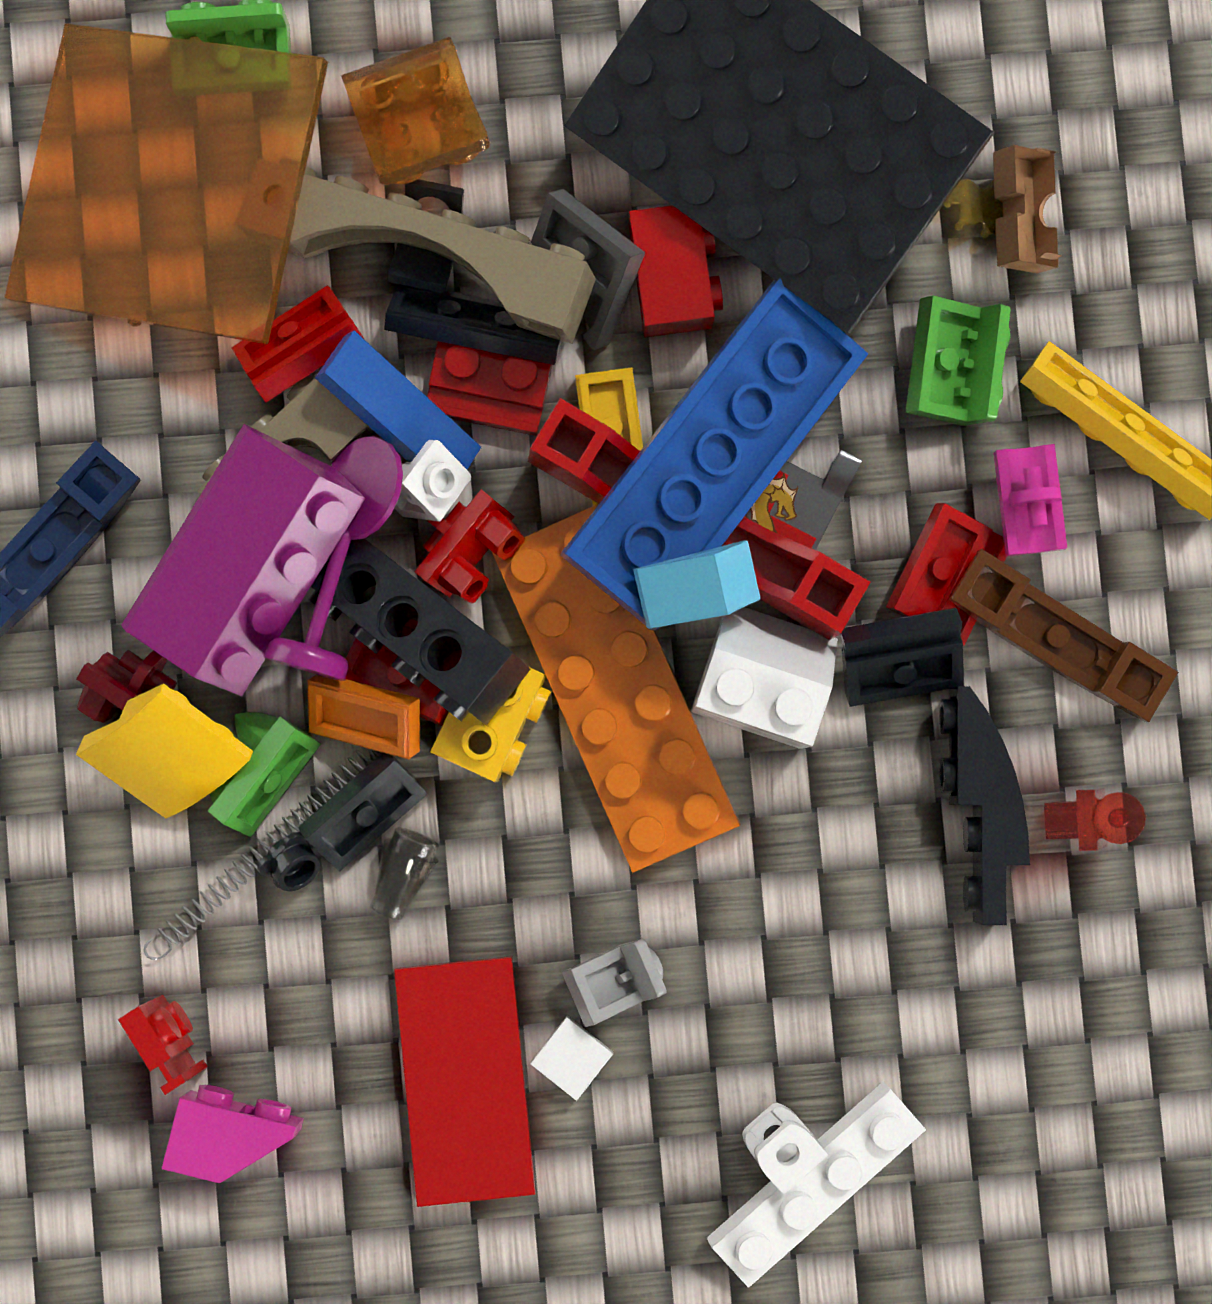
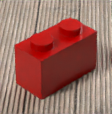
M673 205L629 211L630 240L645 252L636 275L644 338L712 329L715 318L714 311L723 310L719 275L709 277L706 255L715 254L716 252L714 235Z

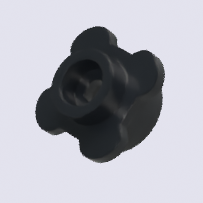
M294 832L277 841L269 849L267 856L263 857L258 863L257 870L263 877L271 876L277 888L288 892L296 891L308 885L317 876L320 870L319 858L321 854L312 845L306 843L301 832Z

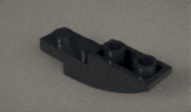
M957 686L949 689V699H941L940 732L941 734H949V758H941L939 780L941 793H949V805H973V817H965L963 823L965 852H973V876H965L963 882L965 911H973V922L981 925H1007L1006 865H1030L1029 835L1023 798L1015 769L1004 741L987 709L970 686Z

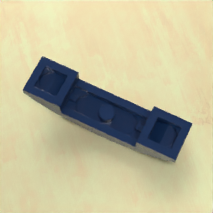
M96 440L56 482L60 487L57 492L0 552V638L36 606L69 572L114 519L141 481L137 475Z

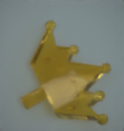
M969 179L961 180L943 205L948 208L951 205L959 204V219L954 226L956 230H961L963 226L982 223L983 230L980 232L982 238H986L992 233L996 236L995 219L1003 217V207L992 197L994 195V179L984 190Z

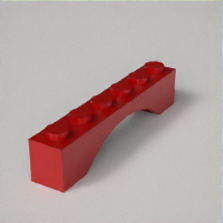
M560 398L530 447L528 462L600 504L639 454L640 450L609 426ZM743 517L722 545L748 541L760 600L829 641L842 633L871 583L825 554L775 533L746 517Z

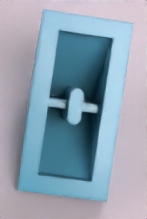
M740 541L633 569L647 628L729 615L761 599L748 541Z

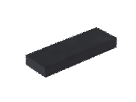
M397 284L385 313L384 330L551 365L556 364L562 344L561 340L518 327L500 301L447 290L444 293Z

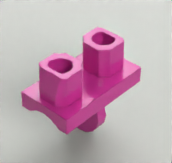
M1055 444L996 450L993 454L1006 557L1067 549Z

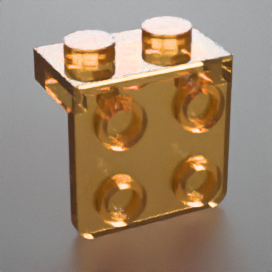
M451 37L341 75L380 184H406L420 178L424 172L446 164L456 165L469 162L479 152L490 147L491 143L487 131L471 98Z

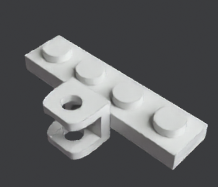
M884 1081L819 1139H816L813 1133L788 1107L779 1103L771 1104L744 1128L742 1134L748 1150L771 1181L707 1237L710 1246L749 1288L925 1132L926 1129ZM770 1126H780L764 1140V1133Z

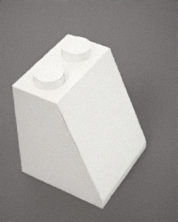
M745 607L729 615L722 616L691 712L799 749L812 747L833 687L838 639L833 638L829 641L811 629Z

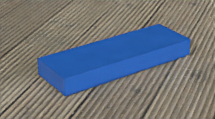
M354 330L342 338L315 376L316 380L384 441L392 444L395 450L408 462L413 461L428 440L440 441L466 469L469 468L481 449V446Z

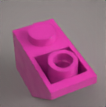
M199 1085L198 1092L190 1090L179 1098L162 1169L221 1183L292 1140L301 1130L304 1118L290 1115L292 1107L278 1101L257 1099L256 1105L253 1106L233 1101L234 1092L212 1085Z

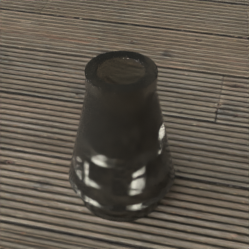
M401 827L395 828L392 838L384 839L375 894L370 907L388 918L403 919L407 907L439 862L438 858L435 857L439 847L438 843L419 832Z

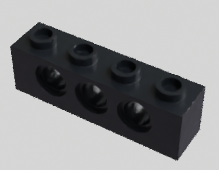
M365 538L350 541L328 616L336 622L340 615L344 613L356 622L349 633L377 654L384 645L394 652L398 657L391 666L417 687H420L425 679H428L437 686L440 691L434 697V700L461 722L468 713H471L483 724L487 725L531 669L512 651ZM329 558L311 585V588L315 591L308 600L314 605L317 602ZM376 585L372 598L360 604L362 594L369 587ZM418 617V624L415 630L408 636L401 637L404 625L409 620ZM462 650L458 664L448 671H443L444 661L448 655L454 651Z

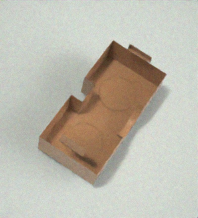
M1013 145L993 152L995 199L1003 203V217L995 219L998 267L1036 274L1059 268L1058 258L1062 255H1058L1057 228L1047 226L1043 218V209L1046 201L1056 194L1053 154L1057 153L1056 151L1043 148L1030 149Z

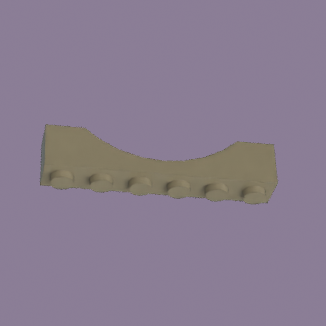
M285 159L281 166L263 160L260 161L237 226L255 243L305 259L334 248L361 243H402L427 249L457 262L481 279L499 298L518 327L573 344L596 280L588 263L583 261L585 256L581 252L555 243L551 244L550 250L529 244V237L507 227L498 226L495 233L475 227L476 222L473 219L456 211L444 209L441 216L422 211V205L419 202L398 193H389L387 199L368 194L369 189L365 185L347 177L336 176L334 183L315 177L316 172L313 169L296 161Z

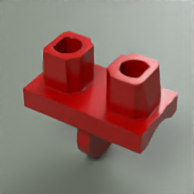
M481 489L467 507L458 502L445 519L442 518L440 522L427 520L436 530L423 545L430 553L414 572L449 598L453 594L472 604L477 601L488 587L489 578L475 567L485 553L490 549L505 561L515 554L524 543L525 538L512 522L515 516Z

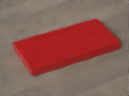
M512 956L395 968L417 1207L535 1195V1179Z

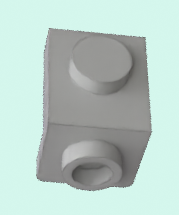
M644 939L618 945L562 972L585 1027L596 1025L643 1001L656 999L667 993L662 980V964L656 953L648 948Z

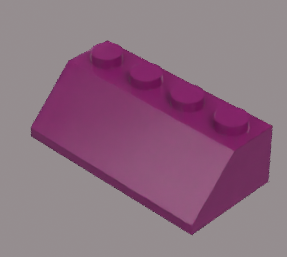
M243 424L122 622V628L192 677L242 696L265 660L264 654L268 643L272 639L279 638L366 498L336 468Z

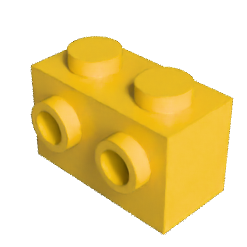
M530 668L531 670L487 725L483 724L471 713H468L461 722L449 712L430 752L493 782L499 781L502 772L513 776L527 744L518 741L526 720L538 722L551 694L550 690L542 687L546 675Z

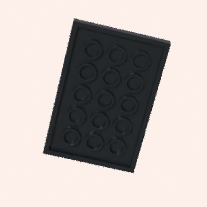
M646 0L564 125L776 281L781 278L784 287L847 333H852L995 133L811 0Z

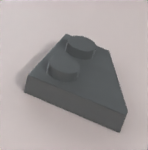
M564 189L549 192L531 243L534 246L550 250L551 244H561L573 248L585 256L583 261L588 263L596 280L583 313V317L590 328L583 337L587 344L595 350L609 345L645 252Z

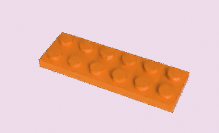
M597 504L524 537V543L512 557L505 561L492 552L630 869L634 873L737 828L741 824L655 630L647 628L560 555L596 509Z

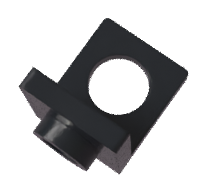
M410 177L407 178L405 196L417 202L424 197H435L442 200L449 210L463 214V188ZM398 243L388 271V281L444 293L454 261L427 249Z

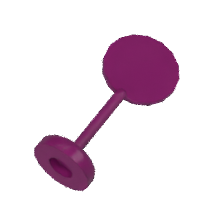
M375 436L359 438L346 446L331 465L366 499L330 555L305 642L302 643L286 638L272 639L267 645L264 654L265 659L323 677L345 681L348 671L347 660L337 653L319 648L321 637L350 541L364 539L380 529L394 510L400 496L403 479L399 454L392 444Z

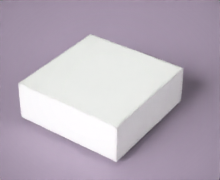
M567 1015L530 1064L577 1101L611 1058L613 1051Z

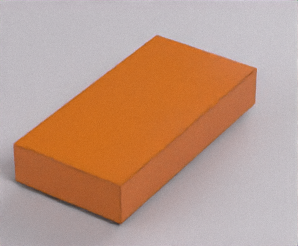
M314 675L307 680L309 733L405 759H411L420 752V698L347 679L339 681Z

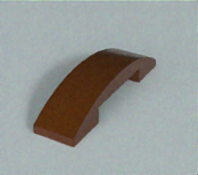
M978 549L948 600L990 631L1044 666L1144 722H1150L1179 672L1130 641L1122 642L1029 584L1031 579L983 549Z

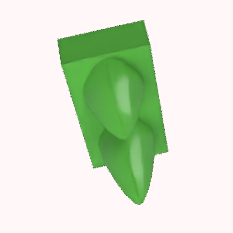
M261 712L235 714V728L238 740L253 750L250 760L237 773L209 794L213 805L208 812L223 825L249 837L254 834L321 745L320 742L306 731L281 716L277 718Z

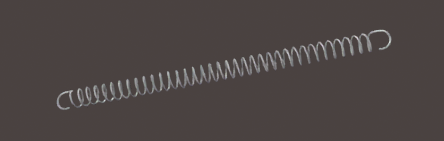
M367 748L374 760L376 757L373 752L378 756L381 755L378 751ZM356 750L357 755L360 757L365 767H367L368 764L364 759H366L369 763L373 762L368 757H366L361 751ZM348 757V761L356 773L359 774L360 772L357 767L361 770L364 768ZM340 765L349 782L351 781L350 776L356 777L347 768ZM334 772L331 773L341 789L343 786L340 782L344 785L348 784ZM323 780L324 784L329 789L332 796L335 795L333 790L335 792H339V790L336 789L333 785H331L327 780ZM315 787L324 803L327 802L325 798L331 799L318 787ZM307 794V798L310 800L316 811L318 810L317 805L319 807L323 806L319 802H317L312 796ZM299 802L300 807L308 818L310 817L309 813L314 814L302 802ZM290 809L299 825L302 824L301 821H306L293 809ZM282 817L292 833H294L292 828L300 832L295 825L285 817ZM274 824L282 838L288 836L278 825ZM266 832V835L274 845L278 840L269 832ZM257 839L266 854H268L270 848L260 839ZM249 846V849L257 858L258 862H260L263 856L260 855L251 846ZM241 854L253 875L246 872L233 861L244 882L237 879L227 869H224L234 883L236 890L216 876L228 897L218 892L211 884H208L220 904H216L200 891V894L208 903L211 912L200 906L194 899H191L200 911L203 920L190 912L186 906H183L195 927L186 923L175 913V917L181 922L187 934H183L167 921L166 923L177 936L178 942L172 940L162 929L158 928V931L168 942L170 949L160 957L149 956L146 948L153 940L151 938L144 945L145 956L151 960H158L166 956L172 950L171 942L174 944L181 943L179 935L183 937L189 936L187 927L197 929L196 920L200 922H205L206 920L204 912L207 914L214 913L212 904L216 907H221L222 901L220 897L230 899L228 889L238 892L239 888L236 881L246 885L247 880L244 874L249 877H255L253 867L257 869V865L251 862L244 854Z

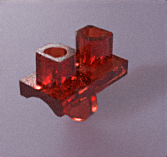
M1105 788L1076 790V801L1044 803L1046 839L1078 838L1079 851H1098L1108 847V842L1115 844L1132 842L1141 835L1146 825L1147 816L1144 806L1136 797L1129 793L1115 792L1105 796Z

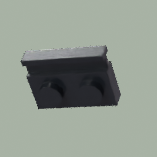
M957 608L844 628L840 636L843 644L844 688L849 707L964 686L963 642L960 631L962 629V621Z

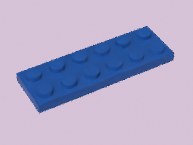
M781 277L777 281L774 280L560 555L646 626L633 569L721 547L864 361L868 353L831 320L784 287ZM659 627L649 628V629H650V630H658Z

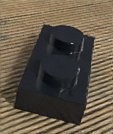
M382 753L304 821L298 829L305 840L340 872L428 793L393 755Z

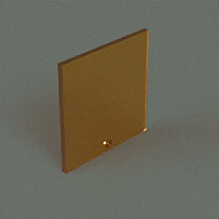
M65 23L5 298L13 302L126 320L133 327H138L141 323L268 344L329 62L324 57L203 42L195 36L189 39H180Z

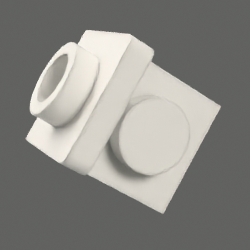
M428 440L412 462L401 464L403 471L401 492L394 508L402 517L440 522L471 480V474L440 441Z

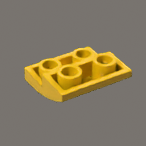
M163 683L128 700L119 720L85 735L76 755L167 819L194 805L225 783L250 760L253 750L235 738L228 728L215 723L191 705L183 694L170 689Z

